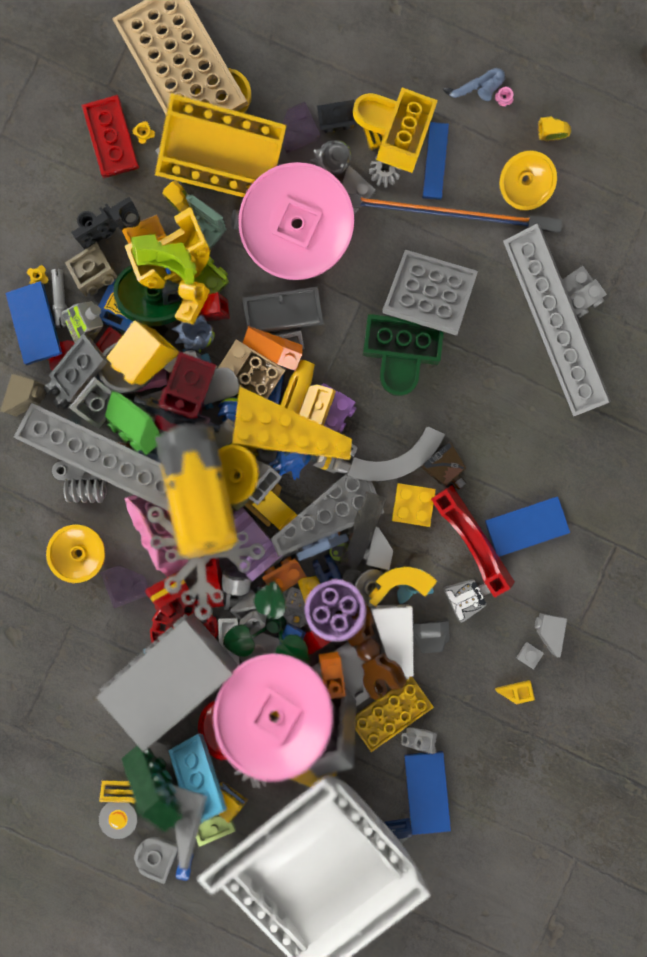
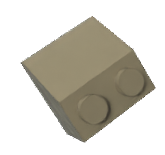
M11 374L0 411L17 417L26 412L31 403L39 405L46 395L45 385L32 379Z

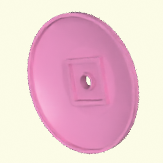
M308 163L282 164L263 173L247 190L239 211V233L248 255L264 271L273 276L288 280L309 279L332 268L346 252L354 230L353 206L344 186L327 170ZM295 219H300L303 222L302 226L298 229L292 227V222Z
M269 654L244 662L223 683L216 699L214 728L220 748L237 769L248 776L260 780L276 781L288 779L308 769L325 749L332 728V705L324 683L308 665L289 656ZM275 710L280 714V719L276 723L271 720V713Z

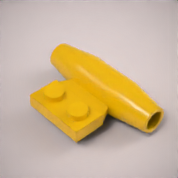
M301 359L296 371L294 370L289 379L280 405L324 426L336 391L317 384L311 386L315 364Z

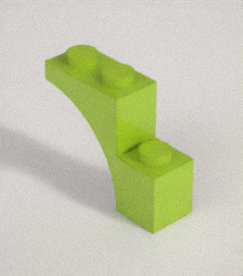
M155 234L131 237L132 253L137 266L156 265L165 267L182 277L186 285L194 283V275L197 274L196 265L191 262V255L185 249L183 243L162 246L161 241H157Z

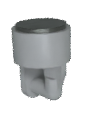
M238 566L228 567L222 574L221 589L224 591V610H229V607L237 604L250 591L251 579L245 572L239 571ZM230 595H238V598H230Z

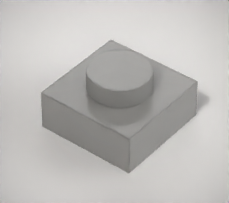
M526 642L516 658L534 670L544 653Z

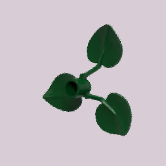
M272 581L260 589L254 597L256 610L262 615H267L269 618L267 625L252 635L246 625H236L225 634L223 645L234 655L246 657L252 654L255 649V642L252 638L257 637L266 630H269L271 633L279 632V642L281 644L277 646L276 654L289 656L308 664L311 661L308 647L300 636L290 634L283 640L284 629L282 628L286 624L283 614L286 610V602L282 590L275 581Z

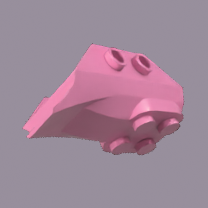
M136 495L124 498L134 527L140 532L142 536L141 542L144 548L148 550L156 570L162 571L166 577L180 571L188 563L189 559L176 560L175 562H169L166 559L167 551L175 550L178 552L177 546H167L159 549H154L151 546V539L155 536L175 538L159 523L153 524L148 520L147 513L149 509L159 506ZM161 508L164 517L172 523L171 513ZM152 512V517H159V512ZM159 539L153 541L154 546L161 544ZM171 552L168 554L169 559H175V553Z

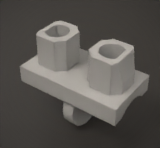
M407 727L406 733H402L401 744L409 748L434 754L436 753L437 733Z

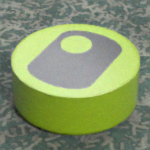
M342 543L331 548L329 552L334 560L342 561L348 556L349 550L347 545Z

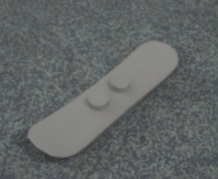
M221 367L215 370L204 400L205 405L233 397L238 393L239 382L231 369ZM163 390L143 396V398L149 399V397L160 400ZM135 403L146 414L155 418L156 414L145 411L144 406Z

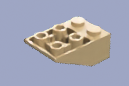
M235 340L218 367L231 369L236 375L240 387L268 399L285 372V369L238 340Z

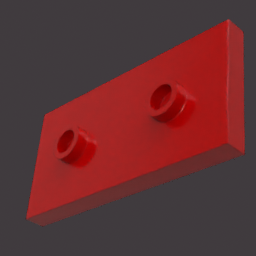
M115 95L83 104L82 109L103 179L139 169L119 96Z

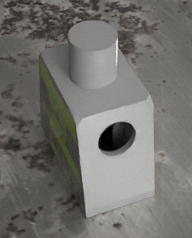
M92 301L76 304L62 312L74 343L83 333L89 335L94 341L103 327V322L99 316L101 309Z

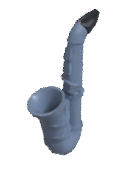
M494 68L457 90L446 87L443 88V91L447 95L456 98L481 87L478 90L479 96L483 100L490 101L493 92L503 84L505 73L502 69Z

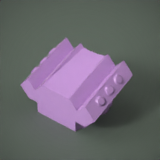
M242 507L237 512L234 511L232 513L236 534L239 532H246L248 534V541L239 548H250L251 545L259 543L265 549L264 556L259 560H253L250 556H239L242 560L249 561L250 568L245 574L253 581L280 557H278L269 536ZM239 535L240 541L246 540L244 535ZM254 548L253 550L256 555L261 552L259 548ZM245 562L240 564L241 569H247L248 566Z

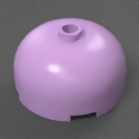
M332 580L317 585L310 592L305 603V614L309 627L318 636L329 641H343L351 638L361 629L366 617V606L362 595L353 585L343 580ZM354 603V607L349 610L351 604ZM359 608V618L356 620H352L351 616L355 615ZM340 610L342 615H336V612Z

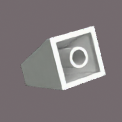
M409 604L371 606V612L386 656L390 660L397 662L401 666L406 679H409V676H414L412 607Z

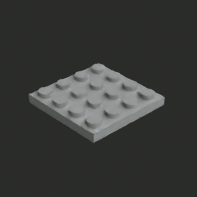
M405 250L385 302L383 313L457 336L478 271Z

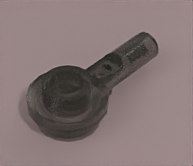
M349 568L344 572L343 580L355 587L358 578L365 571L360 572L358 569Z

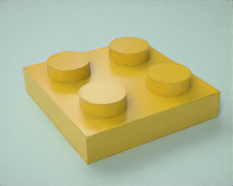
M397 483L392 521L430 527L434 504L431 498L435 496L436 489Z

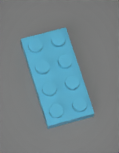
M197 734L168 750L179 787L207 796L200 824L227 810L203 734Z

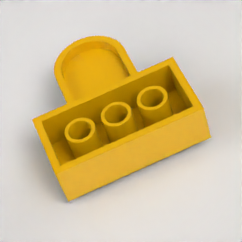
M401 88L397 101L378 94L368 93L361 95L355 101L353 117L365 129L384 135L377 155V161L413 173L438 100L405 88Z

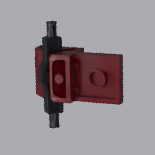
M179 352L160 400L153 397L146 399L136 395L134 403L144 406L145 411L156 414L154 424L157 429L165 432L182 425H205L213 427L214 432L219 433L221 425L212 423L209 417L201 415L205 405L204 400L217 365Z

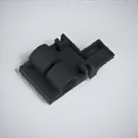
M130 197L111 208L108 204H105L106 207L103 209L100 207L101 214L97 217L91 211L81 212L77 217L79 228L71 232L78 243L84 249H87L101 239L111 237L117 227L122 231L126 226L131 228L138 226L141 218ZM133 213L136 215L134 222L126 221L129 214Z

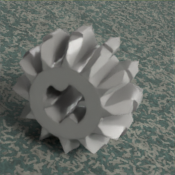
M376 156L375 161L370 163L372 167L369 169V174L372 175L371 180H377V186L384 183L385 188L388 186V182L394 185L395 180L400 178L399 172H401V169L377 161Z

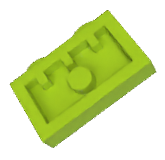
M210 256L200 275L194 278V281L204 284L210 290L209 294L220 292L229 283L227 272L223 268H217L213 265L214 260Z

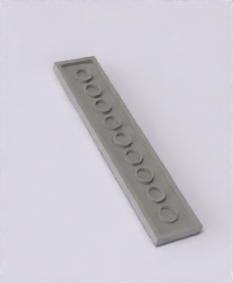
M537 223L504 240V245L573 417L611 402L540 224Z
M31 403L14 435L15 439L170 512L159 462Z

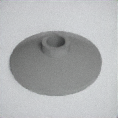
M377 569L365 571L355 584V588L360 592L368 607L374 606L369 602L371 600L369 595L375 588L380 589L381 587L375 581L384 573Z

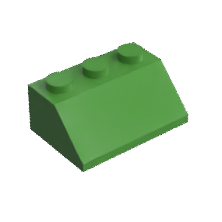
M112 391L105 413V418L109 422L107 424L108 428L113 433L118 432V435L124 442L129 441L135 451H141L145 455L149 454L157 446L155 438L160 436L154 422L148 414L122 394Z

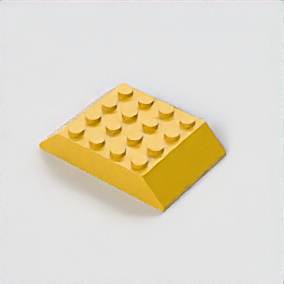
M170 93L155 175L244 197L257 178L277 166L286 125Z

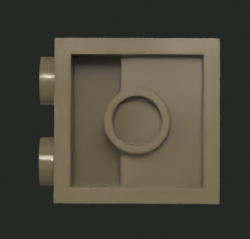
M97 242L65 262L78 289L86 297L97 294L99 288L104 285H111L114 279L118 277Z

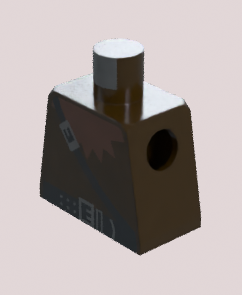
M451 442L447 443L420 466L442 486L452 482L459 490L467 483L460 475L466 467Z

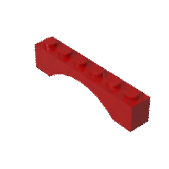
M453 485L431 498L441 516L454 527L469 548L481 572L483 581L494 598L511 589L515 583L514 579Z

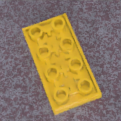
M409 676L404 688L399 690L390 689L383 698L375 700L356 714L355 730L370 752H373L433 709L434 706L415 679Z

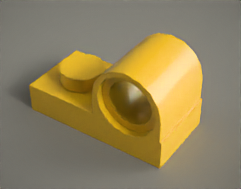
M183 280L178 289L183 301L175 318L178 321L194 325L210 290L202 283L194 281V283L186 285Z

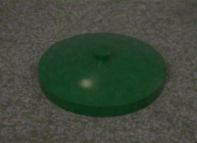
M132 265L125 268L118 275L114 284V299L119 311L129 320L140 322L146 326H161L176 321L175 315L183 301L182 299L164 305L163 289L148 288L138 282Z

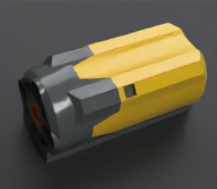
M182 425L157 436L155 441L179 554L190 560L228 552L230 548L235 546L238 539L213 427Z

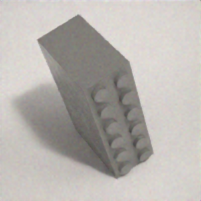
M194 613L189 617L186 614L172 625L175 629L170 627L158 640L156 639L99 689L102 693L96 697L143 752L231 677L233 671L239 666Z

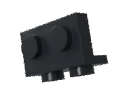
M354 99L316 105L320 130H324L325 133L335 132L338 127H343V130L354 129V125L358 124L353 117Z

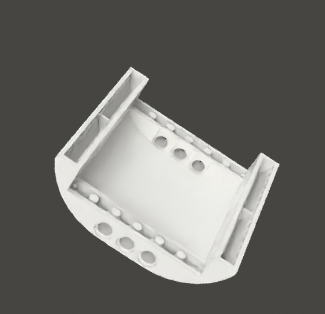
M326 776L198 877V881L211 895L219 888H222L288 957H350L430 896L419 870L396 836L354 790L333 776Z

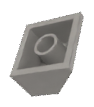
M94 377L69 408L99 429L106 421L105 413L112 390Z

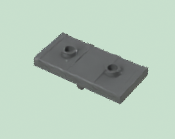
M318 286L242 298L247 328L250 326L267 333L323 325Z

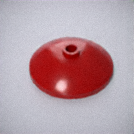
M213 701L203 709L200 715L198 734H203L209 754L219 760H228L220 748L214 728L216 701Z

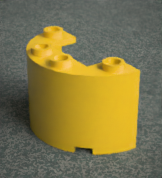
M190 207L174 216L176 223L181 228L160 241L162 246L176 243L184 244L185 249L191 255V262L196 265L197 274L194 275V278H196L206 266L210 250L194 212ZM132 242L125 246L138 282L148 288L163 289L167 280L179 285L183 281L182 277L170 270L171 274H167L165 267L156 265L137 266L132 253Z

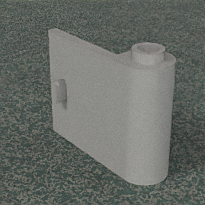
M347 642L334 652L338 651L341 658L344 687L355 698L356 706H358L370 697L363 685L364 670L361 665L365 662L357 656L355 646L351 647L350 643ZM318 662L312 669L322 680L320 662Z

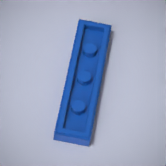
M434 122L429 124L422 198L442 199L449 124Z

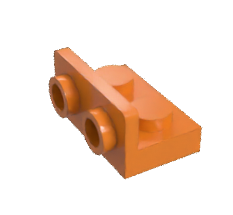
M291 557L286 558L280 562L282 566L277 569L274 566L264 571L265 576L262 577L267 585L275 581L282 592L297 584L301 578H307L296 557L294 559H291Z

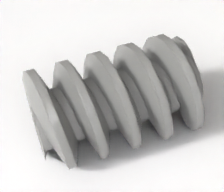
M66 478L63 491L64 498L69 503L72 501L79 503L80 500L82 503H86L88 500L90 503L95 501L102 503L107 494V483L103 480L102 484H99L98 479H95L94 484H92L91 480L87 479L86 484H84L83 479H80L79 483L76 484L75 479H72L71 484H69Z

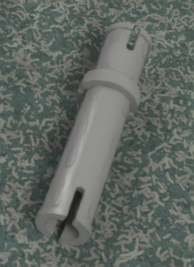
M56 269L51 270L54 301L52 310L55 316V327L61 328V320L62 328H65L67 325L62 316V312L67 309L64 293V271L58 269L57 277Z

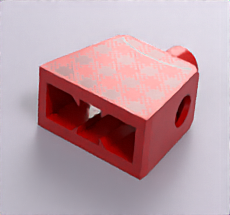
M219 292L208 294L198 316L202 315L206 321L230 319L228 300Z

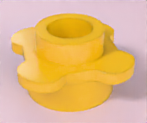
M146 121L139 123L132 131L139 138L141 144H145L149 138H154L155 131L150 129L149 123Z
M40 265L38 268L28 269L27 274L30 276V285L39 281L43 282V284L48 282L44 266Z

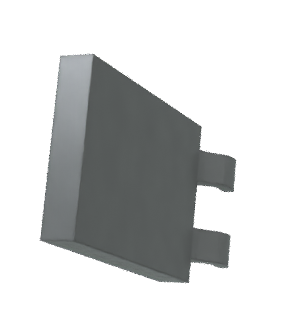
M83 333L49 375L52 380L45 385L44 390L47 394L52 392L54 396L61 392L53 401L57 408L60 405L64 409L68 408L70 402L73 403L108 362L89 335Z

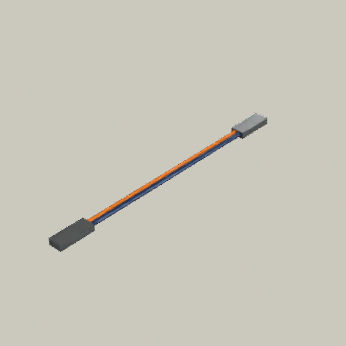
M348 193L353 208L358 209L361 206L523 225L527 228L538 223L542 231L560 233L562 227V219L529 216L528 218L366 199L362 198L359 194Z

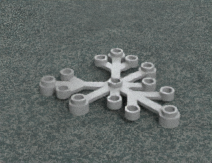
M159 507L150 508L147 513L148 520L153 524L159 523L175 537L173 524L164 517L162 509ZM152 512H159V517H152ZM239 532L237 534L238 541L228 552L190 559L175 577L172 576L166 580V590L169 593H177L181 588L182 580L197 565L198 582L189 592L183 594L182 600L185 604H191L195 596L199 595V605L195 609V615L198 619L206 620L211 616L212 610L207 604V593L214 602H220L223 599V592L216 590L206 581L205 563L210 558L228 557L238 566L239 571L246 572L250 568V563L247 560H242L239 556H250L253 560H259L264 556L265 549L259 543L251 545L250 548H239L248 541V534L246 532ZM239 535H244L246 540L240 541ZM155 536L151 539V546L154 549L177 546L176 538ZM155 539L160 540L161 544L159 546L153 545ZM254 548H259L260 554L256 555L253 552ZM169 550L166 553V559L169 562L188 559L175 550ZM171 552L176 555L173 560L168 558V554ZM243 562L248 566L245 570L240 567V564ZM171 581H176L177 587L171 588L169 586V583ZM214 593H220L221 598L219 600L214 599ZM190 594L192 600L187 602L184 599L185 595ZM201 608L207 609L206 615L200 614Z

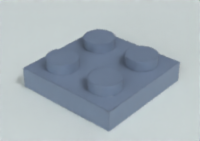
M338 533L317 540V542L303 546V551L297 553V557L301 561L349 541L346 534L339 536Z

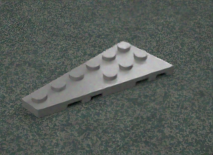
M346 474L342 476L271 538L278 557L383 514L384 510L372 481L356 479Z

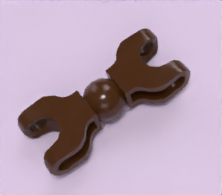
M354 603L351 604L349 610L354 607ZM365 603L366 617L361 629L354 636L346 640L350 643L351 647L357 645V656L366 662L361 665L364 670L363 685L369 696L374 700L383 698L387 692L384 681H386L391 689L399 690L405 687L407 679L401 666L397 662L390 660L385 652L380 654L379 643L371 638L375 635L372 629L374 619L371 610ZM359 608L356 614L351 616L352 620H356L359 618ZM342 611L336 612V615H342Z

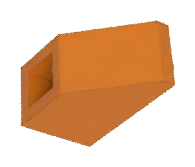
M338 651L319 654L322 680L330 699L345 697L341 658Z

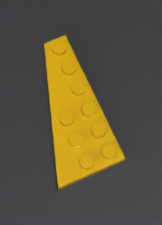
M239 387L232 445L350 459L351 438Z

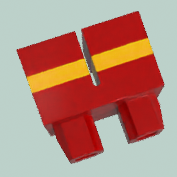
M180 571L145 590L148 598L150 597L156 610L160 609L166 618L176 612L171 602L177 600L181 608L189 605L185 604L182 600L183 594L190 591L184 579L177 593H169L165 588L166 580L169 577H175ZM171 581L169 583V586L171 588H176L177 582ZM185 595L184 599L187 602H190L191 600L189 595Z

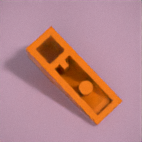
M248 326L242 342L244 345L272 362L296 371L302 356L303 345Z

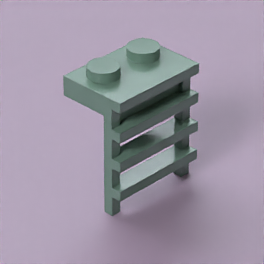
M192 194L191 196L188 195L186 197L187 202L192 208L211 250L227 230L223 217Z

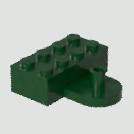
M368 314L362 356L382 358L380 369V383L382 387L391 395L404 396L412 392L417 386L421 363L438 365L440 363L444 332L397 317Z
M137 745L121 760L138 813L164 833L171 827L176 829L175 824L184 816L181 811L182 804L175 795L177 791L170 781L172 778L166 771V762L161 757H156L150 748L143 752Z

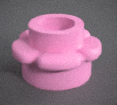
M503 87L496 93L495 100L498 101L500 106L510 105L513 102V91L509 87Z

